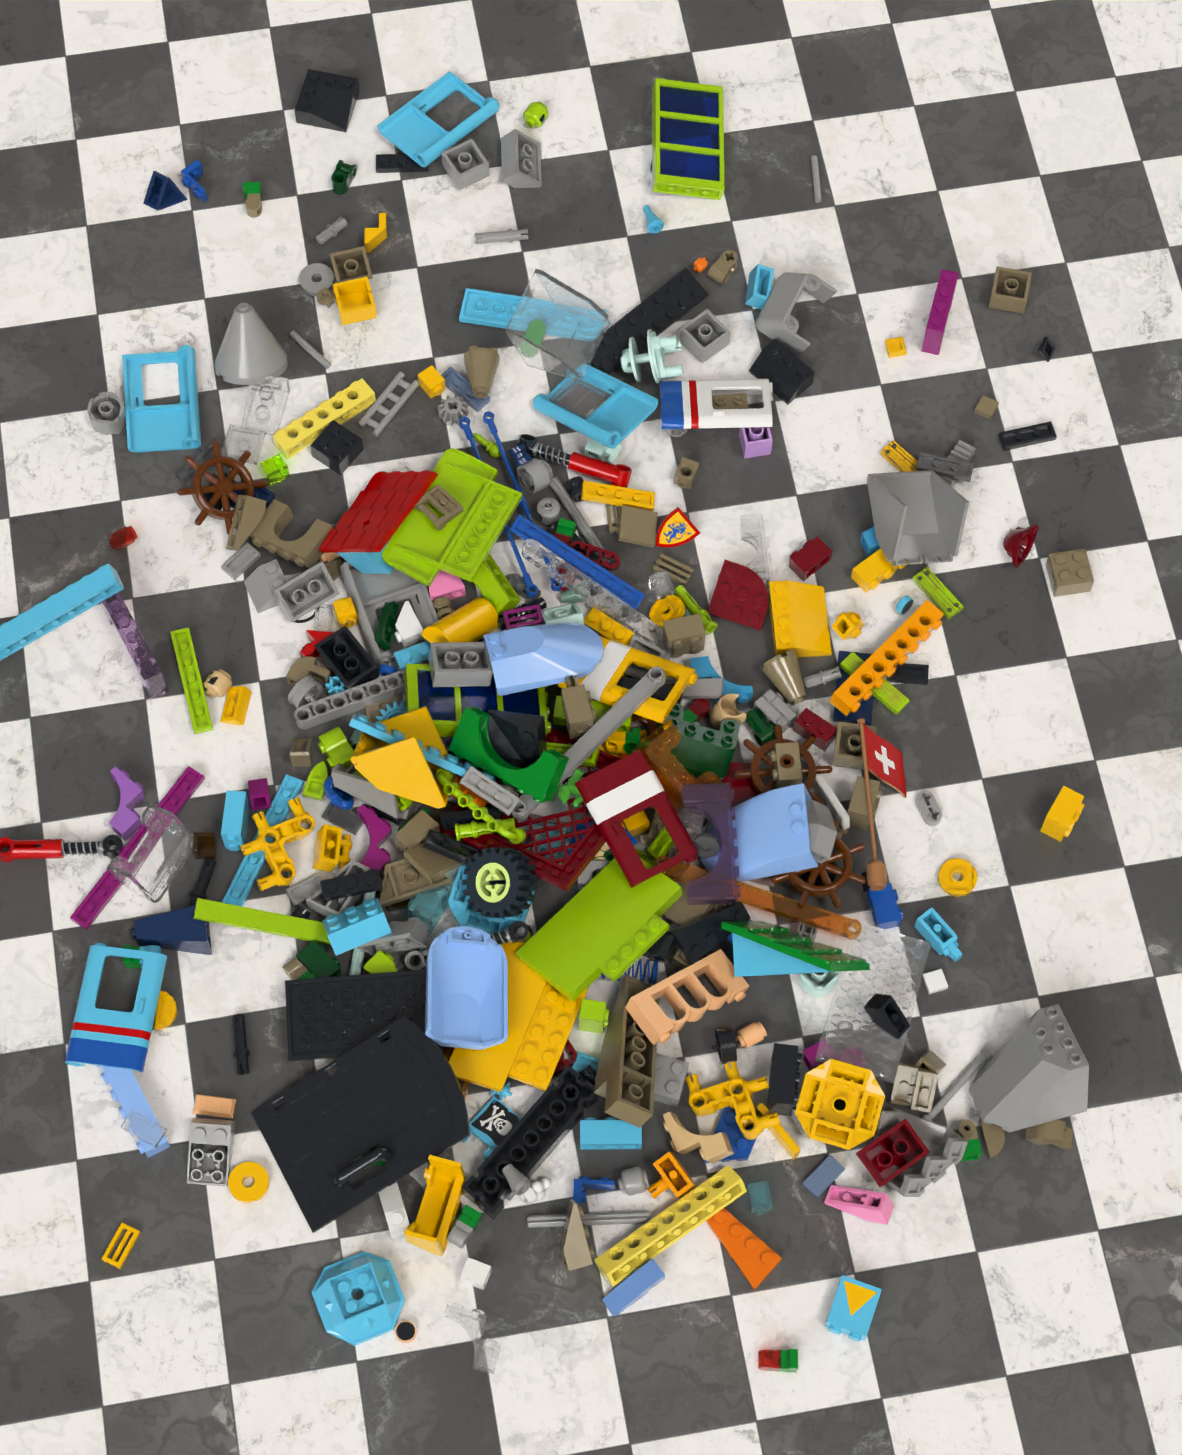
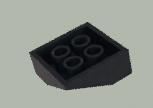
M308 69L295 107L296 123L347 132L360 92L358 78Z
M488 710L487 713L490 714L488 722L489 739L496 753L504 761L516 767L527 768L540 758L544 750H547L544 716Z

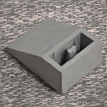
M194 1118L190 1122L187 1184L228 1186L235 1121Z

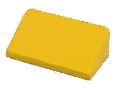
M235 686L228 690L221 717L222 723L244 725L252 695L248 688L245 686Z

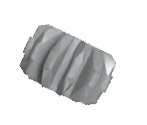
M456 394L453 398L447 395V400L441 399V404L438 405L439 418L443 419L444 424L449 422L450 426L453 423L459 426L460 418L466 417L469 414L468 404L464 402L462 397L457 399Z

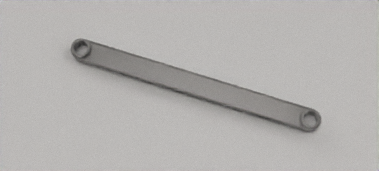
M652 667L641 680L563 754L569 760L559 785L648 698L665 684L666 675L662 668ZM522 794L511 814L514 819L523 821L541 803L533 800V796L529 794Z

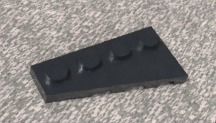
M736 901L711 915L707 914L695 922L687 923L684 927L670 932L688 964L693 965L731 934V932L722 929L721 922L748 921L751 917L743 903Z

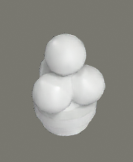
M542 1177L539 1181L535 1179L529 1180L530 1188L521 1194L520 1197L526 1204L542 1200L545 1196L543 1189L550 1188L551 1180L548 1177Z

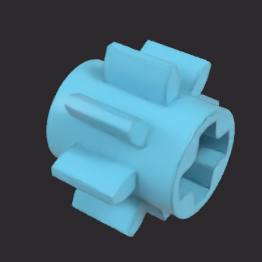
M337 675L329 677L330 683L325 684L326 689L329 690V696L347 690Z

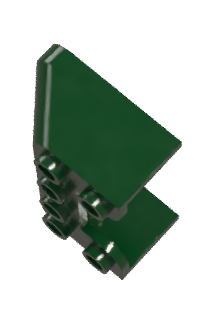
M676 703L664 723L657 722L651 755L652 760L658 765L715 782L723 781L727 775L737 745L740 722L724 719L720 724L719 731L683 720L684 709L680 704Z

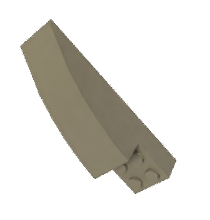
M626 974L623 977L604 1036L594 1093L605 1098L604 1113L640 1128L653 1116L657 1044L653 1045L625 1008L632 996L651 987V985ZM659 998L655 1000V1002H656L658 1005H659Z

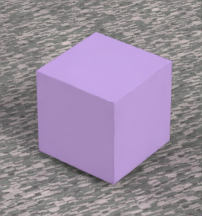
M770 427L739 428V439L744 459L771 454L773 439Z

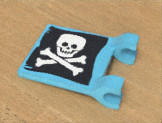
M495 1096L469 1123L470 1136L474 1134L489 1147L483 1153L484 1160L488 1158L522 1119ZM470 1136L463 1139L462 1142L465 1143Z

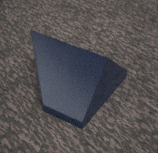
M153 171L143 204L159 211L188 200L169 177Z

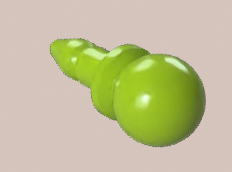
M473 433L476 441L486 447L485 451H489V455L492 458L502 456L497 444H494L493 440L490 443L482 435Z

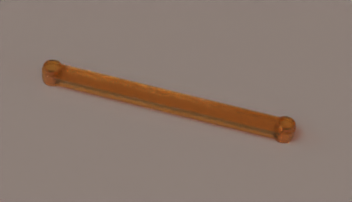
M667 856L659 857L654 867L670 858ZM683 862L662 872L672 880L740 901L850 940L857 938L862 930L861 923L856 919H851L806 904L804 908H799L797 900ZM848 927L855 928L856 932L850 931Z

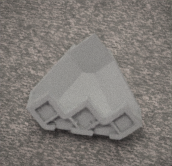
M812 800L806 802L811 852L816 861L821 864L831 857L837 830L829 807Z
M892 1107L891 1111H882L874 1140L906 1118L930 1153L887 1184L904 1197H920L925 1192L924 1188L931 1182L935 1184L946 1174L945 1170L952 1164L957 1165L962 1160L968 1141L949 1127Z

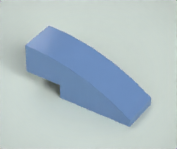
M651 1259L605 1296L602 1302L613 1317H616L645 1296L650 1289L663 1281L665 1274L654 1259Z

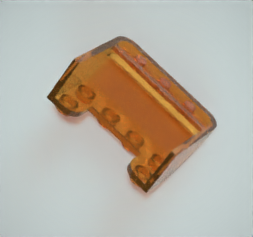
M670 718L636 746L630 754L641 749L643 750L675 810L681 811L699 803L723 782L718 774L716 775L710 771L704 772L694 780L672 754L671 750L681 741V734Z

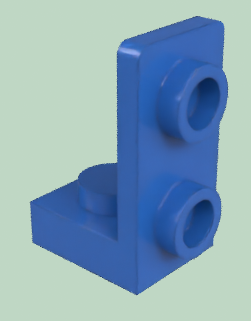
M195 160L181 170V181L186 188L189 187L196 198H201L206 202V191L195 181L204 174L202 164Z
M586 1176L574 1179L573 1200L579 1203V1205H581V1202L585 1203L586 1190L582 1189L615 1190V1181H611L610 1178L606 1177L599 1178V1180H591L590 1177Z

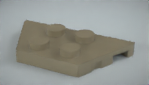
M406 858L385 865L384 880L382 881L383 890H381L379 903L381 907H385L453 884L451 879L445 874L427 880Z

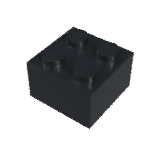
M334 420L310 445L312 457L339 475H342L363 451L362 438Z

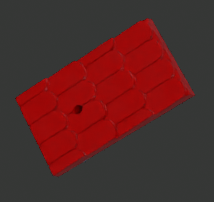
M429 470L421 472L394 471L391 473L381 471L374 474L364 491H360L349 510L342 515L335 528L330 530L318 550L322 553L336 552L362 574H391L393 567L383 561L382 552L393 534L438 474L435 471Z

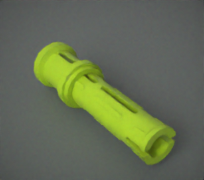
M683 585L676 587L673 593L680 597L692 615H701L705 635L711 634L717 628V622L712 621L708 616V611L702 609Z
M514 818L501 820L507 830L510 831L516 828ZM471 821V823L460 825L455 823L457 841H460L461 838H477L479 835L497 833V831H489L486 822L477 823V821Z

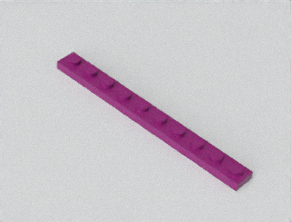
M189 766L74 911L70 917L71 921L88 930L205 780L204 775Z

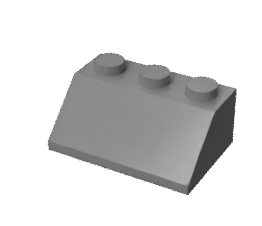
M514 129L501 138L502 182L513 188H539L542 186L540 142Z
M323 561L273 589L280 610L285 619L290 622L296 621L340 594Z
M416 917L409 918L408 921L404 922L392 921L389 924L392 933L357 948L374 956L379 950L383 953L393 954L428 947L427 924Z

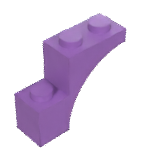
M115 766L110 771V774L120 788L121 798L118 810L109 821L111 829L126 842L142 826L141 816L134 808L145 798L144 788L137 781L133 782L130 780V776L125 770L122 769L120 771Z

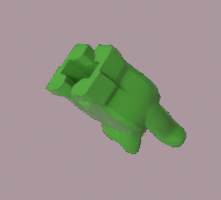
M576 768L575 774L568 780L567 784L557 787L556 792L563 805L569 800L571 794L577 796L573 802L574 807H578L584 801L575 786V783L583 778L582 775L584 773Z

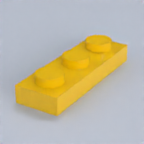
M594 607L583 619L585 626L602 637L627 646L633 635H635L634 632Z

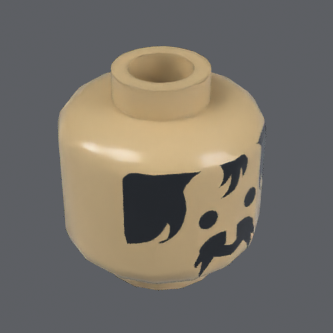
M221 669L218 671L213 670L204 682L206 694L212 698L224 697L232 686L231 676Z

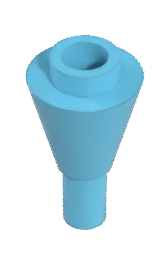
M645 205L643 210L646 214L648 232H660L664 227L663 221L651 211L649 205Z

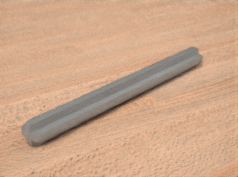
M557 477L552 478L550 481L551 488L573 522H576L577 528L587 543L604 549ZM594 551L596 557L599 558L600 554ZM603 554V560L608 561L610 564L611 560L605 559V554Z
M650 1212L583 1213L584 1217L581 1218L582 1223L586 1226L638 1224L650 1221ZM566 1214L529 1215L527 1217V1225L529 1228L564 1226Z

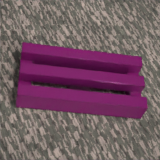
M540 604L502 612L506 630L544 623ZM537 610V613L508 618V615ZM536 617H538V620L527 621V622H522V623H517V624H512V625L509 624L510 622L521 621V620H526V619H531V618H536Z

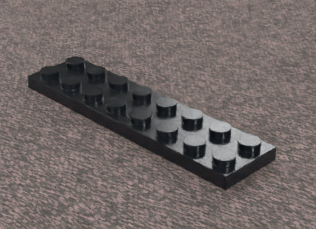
M685 268L584 347L580 353L592 367L610 375L621 366L622 351L629 348L630 337L635 338L639 352L647 345L648 329H652L659 336L703 301L709 294L690 271Z

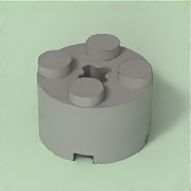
M102 392L99 393V396L93 397L89 401L87 410L91 424L96 432L107 435L122 432L126 425V409L123 401L117 394Z

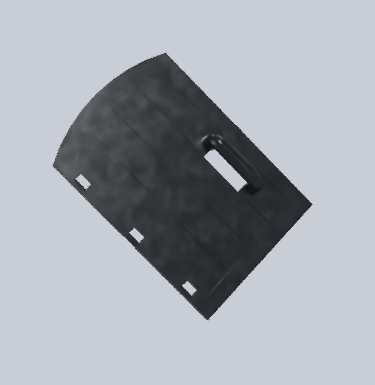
M405 1016L251 1112L313 1233L427 1163L429 1155L438 1156L470 1136L465 1099L450 1063L436 1043L426 1036L419 1026ZM390 1033L392 1038L382 1043L379 1038ZM337 1065L339 1071L329 1076L327 1071ZM284 1099L286 1105L277 1110L274 1105ZM380 1160L387 1163L388 1169L353 1190L348 1180Z

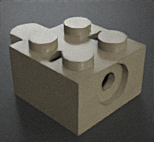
M577 675L572 676L573 687L571 686L570 678L565 677L566 688L561 689L562 708L570 740L582 737L595 724L596 719L594 708H591L590 691L585 690L584 684L579 685Z

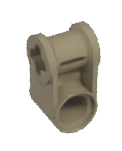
M733 250L723 252L720 258L710 267L707 274L708 277L724 285L737 269V253Z

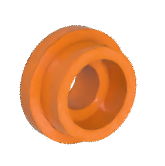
M699 257L693 264L695 266L693 270L701 273L709 264L707 258Z

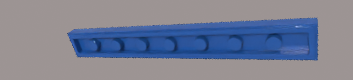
M520 514L509 531L634 611L637 610L646 596Z

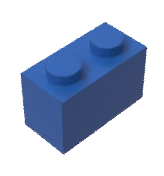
M891 883L886 884V889L880 891H872L868 888L867 899L876 931L899 927L901 919H903V912L901 907L898 908L896 902L898 901L896 889L893 890Z

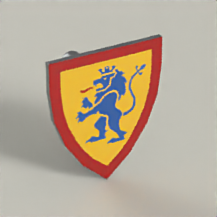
M677 507L660 524L656 534L655 546L667 548L683 545L698 536L700 532L682 510Z

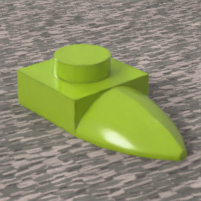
M324 761L318 763L311 770L303 791V797L322 801L325 793L323 784L328 777Z

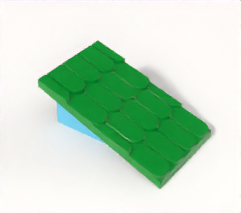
M764 921L721 922L722 929L732 933L735 977L870 970V963L866 962V959L843 953L842 949L814 942L812 938L789 932L788 928Z

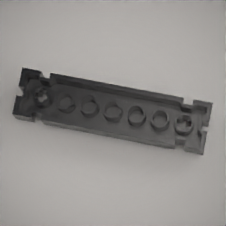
M568 1065L558 1076V1085L556 1086L552 1083L481 1164L478 1168L479 1176L475 1178L472 1175L461 1187L462 1194L474 1204L479 1200L481 1202V1210L494 1220L504 1208V1199L507 1198L510 1201L516 1195V1193L512 1192L502 1172L503 1168L508 1164H512L529 1179L584 1116V1107L586 1106L590 1109L597 1101L599 1095L594 1093L595 1086L588 1080L583 1084L581 1082V1075ZM570 1094L571 1096V1094H574V1098H567V1095ZM492 1185L495 1186V1190L489 1191L487 1189L488 1186H490L491 1188Z

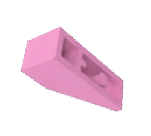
M837 1185L830 1186L824 1201L826 1205L856 1217L882 1224H888L894 1209L887 1193Z

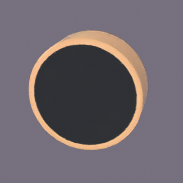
M402 1321L396 1326L395 1334L400 1342L410 1343L415 1339L417 1331L412 1322Z

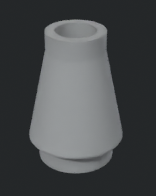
M508 1164L503 1168L502 1172L513 1193L521 1195L530 1188L529 1179L512 1164Z

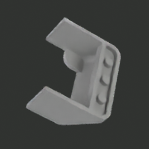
M785 272L778 277L756 319V327L772 340L777 339L789 351L798 356L811 344L796 334L799 323L795 317L790 315L802 290L823 304L835 295L838 290L813 274Z

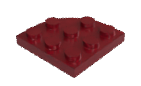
M724 560L708 613L761 631L769 605L768 591L763 580L752 569L729 560Z

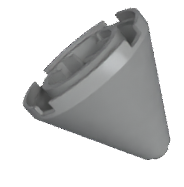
M248 303L238 304L234 309L215 360L217 376L222 375L223 381L238 385L264 383L265 377L271 375L277 378L284 373L288 366L285 350L251 305Z

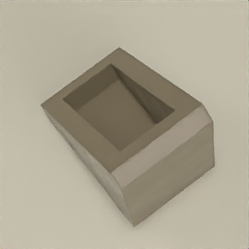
M293 738L290 748L292 767L312 766V738Z

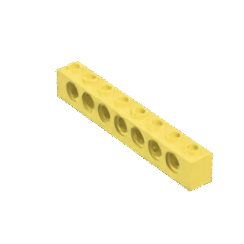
M729 1165L718 1171L715 1175L594 1259L600 1273L614 1287L746 1193L747 1190L742 1178Z

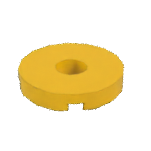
M667 595L665 596L666 598L662 600L660 598L653 604L649 617L655 627L663 629V621L684 616L685 605L680 597Z
M961 858L948 860L940 867L938 873V882L942 890L955 897L971 893L976 886L978 878L976 869L970 862ZM959 873L962 875L963 880L955 881L952 875Z
M243 1162L231 1171L228 1178V1188L232 1196L240 1202L251 1203L258 1201L268 1191L269 1176L265 1168L260 1164ZM246 1178L254 1179V1185L251 1187H245L243 1182Z

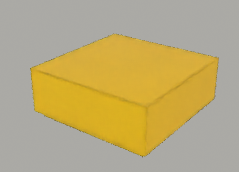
M903 337L885 339L888 358L906 355L907 351Z

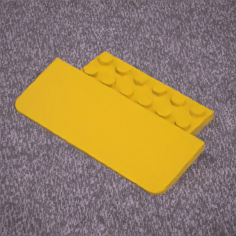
M502 943L501 946L506 954L508 965V1038L505 1043L483 1050L454 1048L449 1063L456 1077L498 1092H502L508 1077L546 1091L581 1009L582 998L585 999L589 987L572 1002L515 956V953L525 943Z

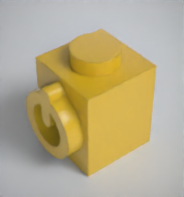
M351 597L340 598L333 602L334 613L340 628L345 625L347 628H351L358 623Z

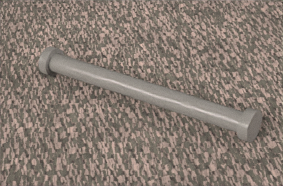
M983 1048L978 1058L932 1107L931 1113L923 1114L921 1118L932 1121L987 1059L990 1060L992 1054Z

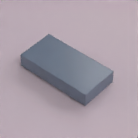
M829 1155L802 1185L818 1199L845 1171V1168L833 1156Z

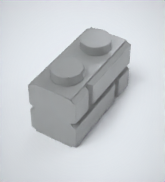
M771 689L754 703V709H758L768 724L771 723L774 727L776 725L782 727V734L797 719L795 708L791 705L788 706L784 702L782 695L778 692L775 693Z

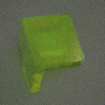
M280 453L261 462V467L267 475L270 486L290 477L288 467Z

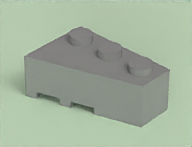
M352 859L334 875V878L370 871V868ZM320 887L319 891L306 899L308 909L327 917L331 914L337 915L342 913L346 908L354 906L360 895L324 902L322 888Z

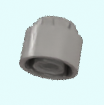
M533 458L518 466L516 470L519 483L531 495L548 487L553 478L550 465L543 459Z

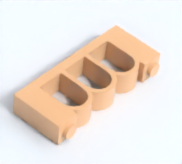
M720 949L632 996L625 1008L650 1042L655 1045L659 1042L665 1043L671 1038V1034L681 1030L686 1021L695 1022L700 1020L707 1009L717 1010L725 1002L729 1004L735 1000L736 1002L742 1000L746 996L745 992L749 985L742 976L735 977L734 965ZM705 973L719 991L721 997L711 995L697 977ZM684 984L698 1002L700 1008L689 1006L676 988ZM663 996L676 1012L679 1020H673L666 1016L655 1000Z

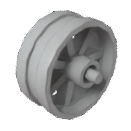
M305 676L291 689L288 701L296 709L314 702L322 691V685L312 676Z

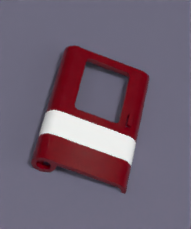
M642 749L575 783L631 888L681 862L686 861L689 864L698 859L696 855L699 852ZM649 807H654L675 844L678 855L651 869H647L624 830L622 821Z

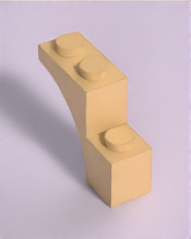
M672 1112L663 1114L665 1120L663 1125L668 1133L670 1132L672 1138L670 1143L675 1152L677 1151L684 1155L700 1148L699 1151L703 1160L712 1164L734 1154L726 1134L719 1132L706 1136L696 1135L689 1132L681 1124L676 1114Z

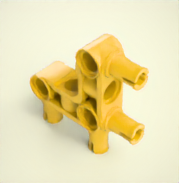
M299 797L288 801V805L295 817L275 826H269L263 811L259 812V815L258 813L254 814L252 818L259 830L256 840L240 845L245 857L257 851L263 852L272 871L271 875L256 880L261 892L275 885L288 886L295 878L296 870L294 863L288 857L284 845L308 837L315 827V819L308 812H305ZM301 823L309 824L310 828L304 829ZM271 837L275 842L268 843L265 838ZM286 871L290 873L291 877L285 878L281 873Z
M735 1061L730 1062L732 1070L728 1063L724 1065L728 1077L726 1082L701 1089L697 1074H692L693 1082L690 1075L685 1078L690 1091L688 1096L689 1104L697 1116L716 1113V1110L728 1106L733 1107L736 1112V1122L743 1136L749 1140L757 1138L759 1134L764 1132L763 1129L781 1124L777 1111L760 1118L755 1111L751 1096L754 1092L769 1088L766 1076L751 1081L745 1080L740 1077ZM737 1089H743L741 1093L734 1094ZM698 1102H704L702 1106L696 1107ZM748 1125H754L751 1130H745Z

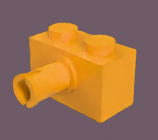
M669 1151L653 1163L661 1175V1179L647 1188L654 1199L668 1188L673 1191L677 1198H682L697 1187L673 1152Z

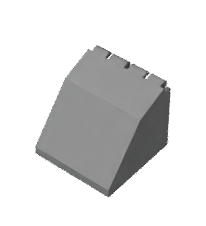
M932 470L868 474L867 485L875 535L887 562H891L893 566L952 562L953 556L958 555L969 501Z

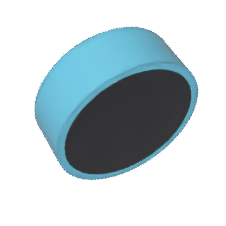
M908 595L904 596L898 602L896 610L902 615L905 614L912 607L914 600Z

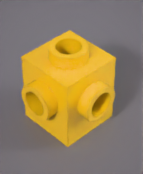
M843 612L837 617L831 627L843 640L857 638L862 633L861 629L865 624L862 622L859 614Z

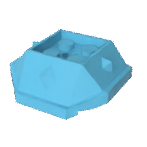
M466 865L459 866L448 899V906L459 926L474 927L488 934L492 932L494 934L498 930L500 932L504 931L505 928H508L516 921L525 923L530 907L522 909L523 913L520 915L504 918L484 917L481 915V912H475L473 910L475 905H469L467 902L470 897L464 896L463 890L467 889V885H462V879H467V875L463 874L464 869H470V867ZM506 880L489 881V885L506 884Z
M364 1251L324 1267L311 1292L326 1333L353 1346L393 1331L405 1303L404 1295L390 1260ZM360 1291L364 1293L363 1298L360 1300L352 1298L355 1292Z

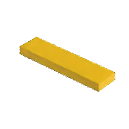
M583 481L581 500L616 506L624 505L653 511L655 492Z

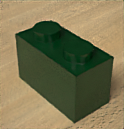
M315 940L296 955V958L316 978L338 977L342 974L341 963L334 956L331 958L327 954V948L322 943L318 944Z

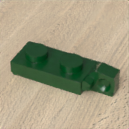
M395 601L384 604L374 640L384 651L391 649L396 630L398 604Z

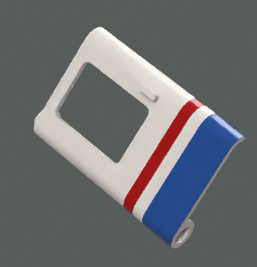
M769 379L660 381L662 429L772 427L770 393H772L773 389L772 382H769ZM737 393L763 395L764 407L759 409H713L712 395Z

